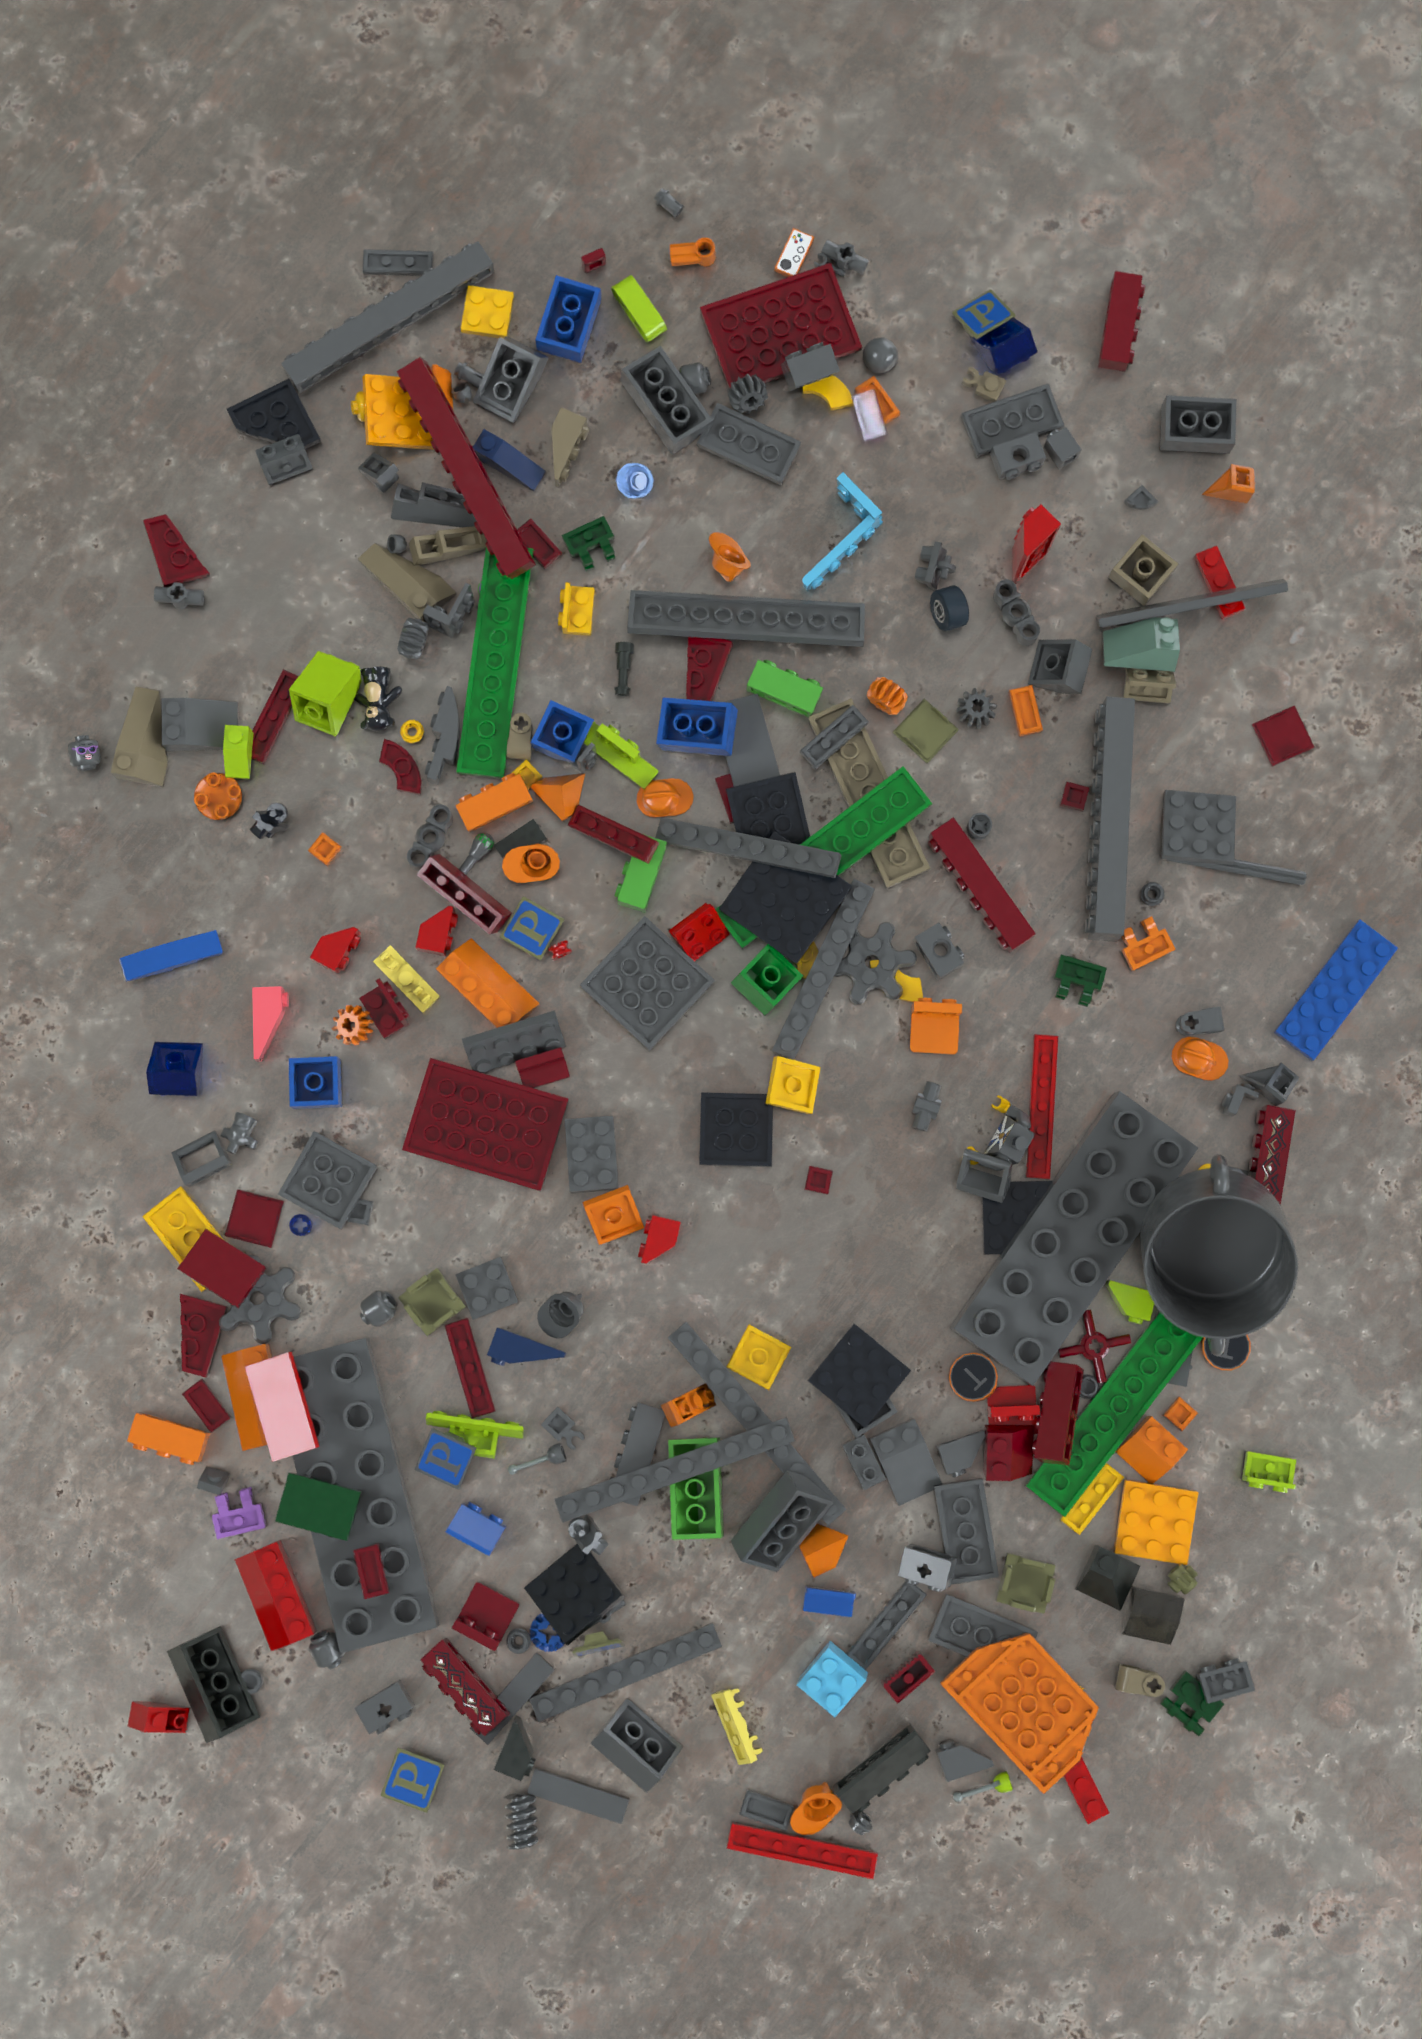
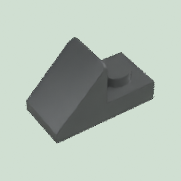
M375 452L358 467L359 471L383 493L399 479L396 473L399 469L394 463Z

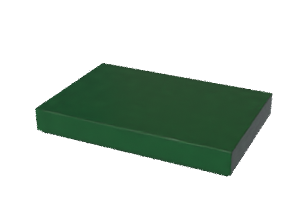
M289 1472L275 1522L348 1541L361 1491Z

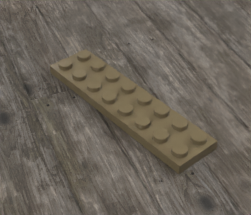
M852 698L808 717L816 736L854 705ZM865 727L827 759L848 807L888 778ZM910 823L870 852L886 889L930 870V866Z

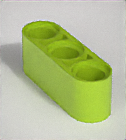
M632 275L611 287L614 297L647 343L667 331L664 320Z

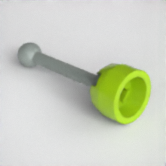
M1004 1771L997 1774L992 1784L963 1793L955 1792L953 1799L956 1802H960L965 1797L993 1788L1001 1793L1013 1791L1008 1772Z

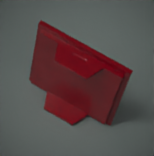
M1295 705L1252 724L1271 766H1275L1315 748Z
M237 1189L225 1236L272 1248L284 1201Z

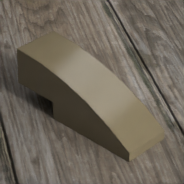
M475 526L438 530L436 534L415 536L408 543L414 566L453 559L486 549L484 534L480 535Z

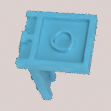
M844 472L836 478L837 490L839 491L837 494L845 503L850 501L855 507L854 512L863 521L803 577V586L807 591L811 588L816 589L824 581L823 577L829 571L833 573L841 565L840 560L846 555L848 557L851 556L858 549L857 544L862 539L868 540L875 533L876 530L874 528L877 529L883 523L882 511Z

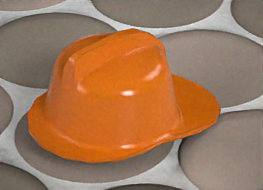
M714 532L709 536L710 545L714 550L712 566L727 582H731L734 577L740 575L743 569L751 567L750 561L734 539L720 532Z
M681 779L652 780L645 789L640 787L637 793L638 808L649 817L658 818L684 814L693 803L692 789Z
M532 844L511 849L503 859L502 869L507 878L516 883L550 879L557 873L560 860L553 848L542 844Z
M1197 1037L1182 1038L1175 1044L1172 1050V1060L1179 1071L1203 1080L1212 1081L1219 1079L1228 1068L1229 1060L1224 1049L1215 1043Z
M823 1782L821 1785L811 1786L804 1791L801 1804L793 1812L790 1819L791 1827L796 1833L812 1835L821 1831L841 1810L842 1802L837 1795L833 1794L828 1783Z

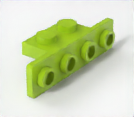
M593 722L584 744L588 746L592 742L596 747L597 755L642 789H645L656 777L658 770L641 758L640 751L638 750L639 746L630 739L625 741L619 736L620 732L612 725L607 727L603 723L599 726Z
M441 1411L426 1413L427 1425L450 1428L449 1432L464 1438L465 1443L476 1447L474 1456L495 1459L499 1436L523 1439L524 1429L516 1422L509 1421L502 1424L496 1423L495 1420L490 1418L475 1420L471 1419L470 1416L462 1414L457 1415V1417L447 1416L445 1412Z

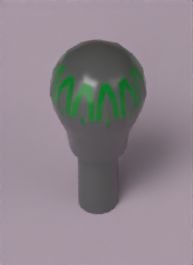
M479 833L475 836L469 856L459 868L460 871L467 874L477 860L479 861L493 849L494 839L490 834Z

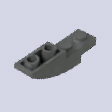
M450 686L446 687L445 692L440 693L438 699L440 708L438 714L433 715L430 724L434 735L440 737V739L436 738L434 741L432 752L435 754L433 760L428 761L425 774L429 783L436 785L439 783L445 763L455 765L460 741L458 706Z

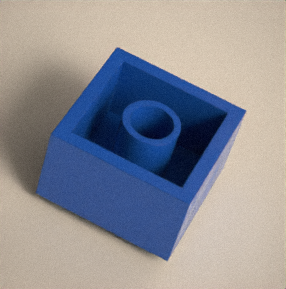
M337 1056L289 1058L290 1107L293 1109L342 1107L341 1059Z

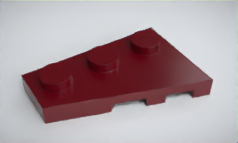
M166 514L143 520L163 587H170L173 583H186L210 576L208 570L201 564L197 555L190 549L183 536Z
M688 637L686 699L713 700L733 646L732 641L718 638Z
M180 1294L182 1371L207 1378L221 1332L219 1320L222 1315L226 1314L228 1307Z

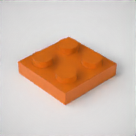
M628 1185L583 1202L599 1245L644 1228Z

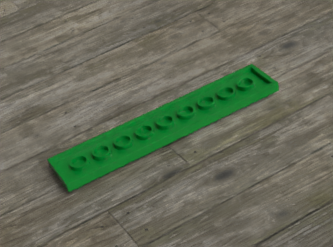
M486 548L456 772L462 775L501 779L505 776L507 742L510 732V721L513 715L531 569L514 579L506 575L502 576L496 566L498 560L495 554L491 555ZM527 548L533 558V548Z
M903 766L800 845L840 853L842 856L836 874L840 876L928 809L932 802ZM720 906L715 909L725 927L742 949L758 938L719 910Z
M1159 1311L1108 1377L1107 1381L1101 1386L1097 1394L1077 1417L1069 1466L1043 1462L1025 1486L1065 1517L1203 1337L1180 1329Z

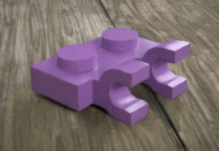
M252 1487L243 1488L239 1491L243 1507L230 1510L227 1492L215 1496L219 1513L212 1514L217 1539L266 1528L262 1504H254Z

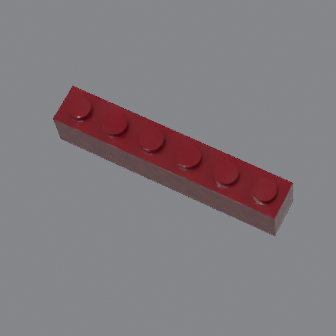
M954 817L929 834V846L935 853L939 852L944 859L942 860L943 866L949 873L951 871L957 878L955 880L957 886L962 892L966 891L971 898L969 899L971 906L975 911L980 910L984 916L982 920L985 926L990 931L994 930L998 936L996 940L1003 950L1007 949L1011 953L1035 936L1036 933Z

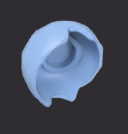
M627 463L617 473L616 484L618 490L628 498H643L653 488L654 478L652 472L644 464Z

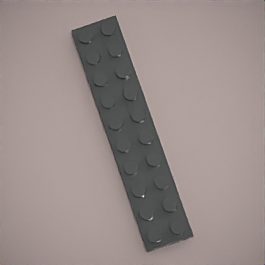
M630 591L628 633L864 646L865 604Z

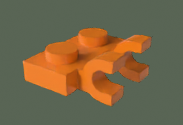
M1152 916L1140 922L1143 930L1148 934V937L1137 941L1131 927L1124 929V935L1121 938L1127 947L1121 951L1131 971L1176 950L1166 929L1158 931Z

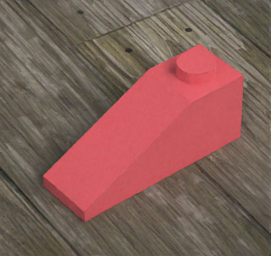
M281 986L252 987L254 1060L257 1062L263 1061L285 1015V1007H289V994Z

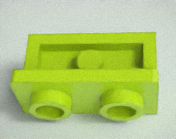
M1246 1451L1242 1480L1248 1481L1249 1487L1263 1489L1265 1484L1273 1486V1491L1287 1493L1288 1488L1295 1490L1296 1485L1293 1484L1296 1460Z

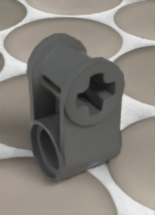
M1221 1007L1185 1013L1176 1021L1177 1031L1184 1036L1225 1031ZM1185 1021L1192 1022L1193 1026H1185Z

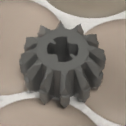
M746 374L744 378L738 377V381L731 382V388L727 390L729 402L740 414L743 412L749 414L751 410L757 411L759 406L765 405L764 400L768 399L767 387L764 381L757 377L756 374L752 376Z
M408 618L406 620L398 642L397 649L399 654L410 659L421 657L428 636V623L417 618Z
M973 688L972 695L965 691L963 693L964 699H958L957 703L960 707L956 709V712L963 714L959 720L961 722L966 719L969 720L967 723L969 728L973 722L977 729L981 728L982 723L988 726L990 724L989 718H994L996 715L992 710L996 709L997 704L990 703L994 698L993 695L985 697V689L978 694L977 689ZM974 704L975 707H977V705L981 707L980 712H978V710H976V712L972 710Z

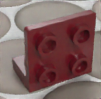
M379 978L375 980L378 987L359 999L365 1009L370 1012L369 1015L383 1038L386 1039L408 1026L409 1023L406 1019L410 1016L400 1001L398 1003L395 1002L394 998L397 995L388 981L383 983Z
M476 1582L451 1629L496 1651L519 1607V1603L480 1582Z

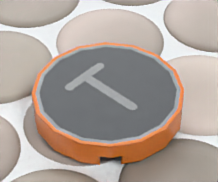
M1248 1335L1226 1339L1224 1353L1220 1356H1215L1210 1352L1208 1338L1203 1337L1201 1351L1212 1367L1219 1370H1234L1241 1367L1247 1361L1250 1354V1340Z
M969 1353L956 1359L951 1366L949 1380L957 1396L965 1401L978 1402L992 1395L997 1387L998 1375L996 1367L989 1358L983 1354Z

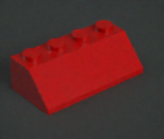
M1042 504L1036 509L1031 507L1023 515V520L1019 524L1021 527L1017 530L1018 534L1014 537L1012 581L1015 584L1049 552L1061 526V523Z
M281 1540L235 1559L271 1651L293 1644L318 1632Z

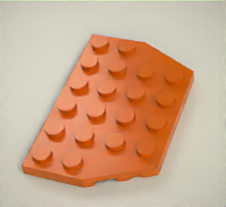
M1030 1633L976 1648L940 1682L947 1692L1043 1794L1080 1761L1087 1736H1089L1092 1722L1099 1708Z

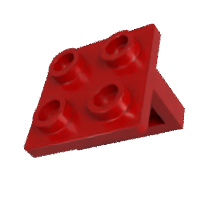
M707 903L696 909L668 931L694 962L730 935L714 907Z
M1035 1386L996 1387L992 1395L987 1398L988 1425H1033L1034 1434H1037L1036 1421L1037 1415H1040V1405H1036Z

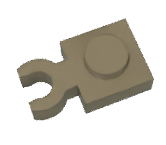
M969 367L967 373L972 375L974 379L968 380L963 378L962 384L966 387L975 386L977 387L976 395L991 402L997 401L1006 380L988 371H985L984 375L981 376L975 368Z

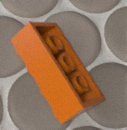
M472 938L452 951L436 968L437 972L495 1028L525 1020L540 1004Z
M262 1344L221 1356L242 1451L267 1445L245 1369L248 1365L272 1358L270 1344Z

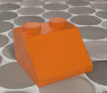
M1146 1416L1115 1452L1148 1483L1154 1484L1173 1468L1188 1449L1152 1416Z

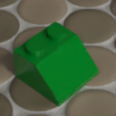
M767 944L735 977L731 984L760 1012L766 1015L804 975L781 953Z

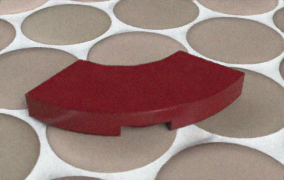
M384 739L379 763L388 766L394 772L397 779V791L421 796L422 781L416 762L402 746Z

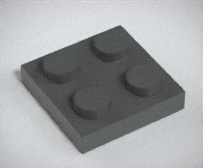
M502 1257L455 1274L472 1320L518 1303Z

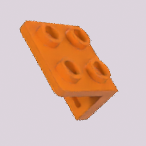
M918 998V1001H914L911 1009L910 1050L914 1053L956 1054L958 1051L959 1016L962 1014V1004H956L954 999H942V1003L932 1002V998Z

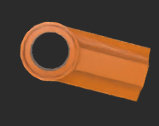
M703 237L696 242L670 244L671 265L699 264L705 267L712 265L716 260L714 242L709 238ZM704 249H708L711 251L707 255L700 254V252Z

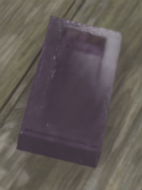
M875 389L852 396L864 442L888 435Z

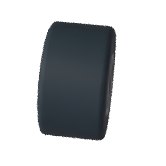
M952 585L932 592L930 597L931 613L936 625L941 630L949 631L967 624L969 620V606L963 591L958 586Z

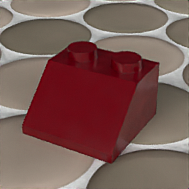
M985 1425L983 1473L986 1481H1013L1031 1475L1033 1468L1034 1426Z

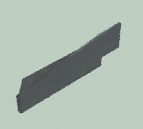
M422 482L420 491L399 483L397 485L391 513L392 519L461 528L475 526L474 522H476L473 513L470 515L464 507L463 502L466 501L462 493L458 494L456 490Z

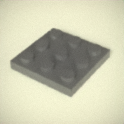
M1165 790L1163 798L1161 859L1233 865L1235 860L1236 796Z
M313 1131L278 1195L342 1230L378 1166Z

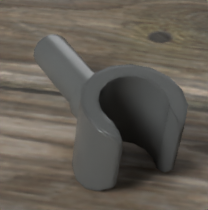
M817 254L818 259L824 262L822 264L814 262L815 268L828 264L825 254ZM832 265L834 273L844 277L846 272Z

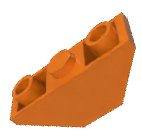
M705 1383L662 1404L661 1407L670 1426L674 1427L716 1406L712 1391Z

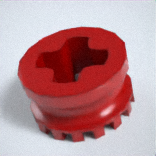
M567 940L560 942V944L557 943L558 946L554 944V946L548 949L549 952L553 953L552 960L560 959L572 952L571 948L567 947L569 944Z

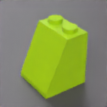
M318 651L289 689L295 721L336 737L362 683L360 667L352 662H347L331 654Z

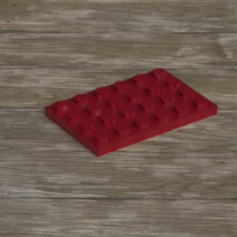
M831 263L700 307L703 321L728 388H731V382H737L738 377L744 378L746 374L749 376L756 374L764 383L784 377L780 364L786 361V356L801 350L802 354L807 353L806 349L823 342L824 346L831 344L836 359L862 350V344Z
M430 1058L402 1150L541 1191L569 1099Z

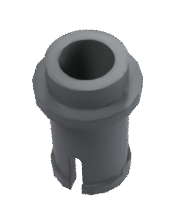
M662 188L654 198L657 201L656 204L663 206L676 218L683 211L684 205L672 197L668 189Z
M459 362L454 372L457 379H463L479 388L484 374L467 366L468 363L466 362L464 364Z

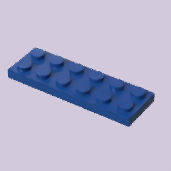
M1358 920L1274 1033L1308 1059L1314 1061L1397 951L1398 947L1362 920Z

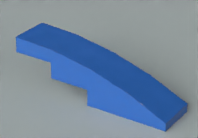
M214 930L152 947L119 958L125 981L127 982L169 972L177 967L197 963L198 960L222 955L223 950L217 931Z

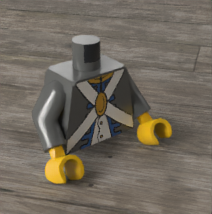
M998 1095L997 1097L1001 1099V1104L999 1106L992 1104V1107L1001 1113H1006L984 1154L1012 1162V1165L1018 1164L1035 1134L1030 1130L1031 1121L1029 1115L1014 1105L1011 1106L1009 1100ZM972 1146L967 1147V1149H970V1150H973V1151L978 1152V1151H977L974 1147H972ZM970 1160V1164H971V1165H977V1164L979 1163V1162ZM979 1163L981 1166H984V1167H987V1168H990V1169H993V1170H996V1171H1002V1169H998V1168H995V1167H992V1166H989V1165H986V1164Z

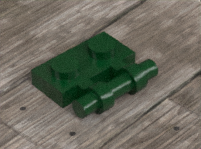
M1184 1671L1169 1689L1177 1696L1173 1702L1166 1696L1160 1702L1166 1709L1167 1714L1171 1717L1175 1716L1184 1724L1183 1727L1187 1731H1192L1197 1736H1200L1204 1731V1728L1198 1724L1200 1718L1202 1717L1210 1723L1224 1706L1221 1700L1206 1704L1200 1682L1187 1671ZM1184 1702L1194 1710L1190 1716L1181 1709Z

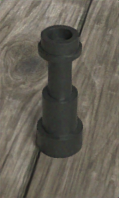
M616 642V669L619 670L618 686L614 687L615 695L629 696L631 688L627 687L628 671L631 670V655L634 654V644L630 642Z

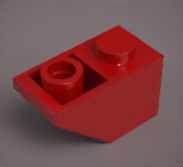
M447 906L420 924L415 947L417 951L445 957L447 951H451L453 945V937H450L452 927L456 928L458 914L455 913L453 906Z
M351 927L321 936L310 959L338 974L340 969L344 970L350 960L348 955L351 949L355 950L361 941L359 935L361 932L357 928Z
M652 1215L651 1220H646L643 1234H648L646 1244L641 1243L638 1257L642 1258V1264H648L676 1246L680 1221Z
M132 1701L128 1727L145 1733H186L190 1708L158 1702Z

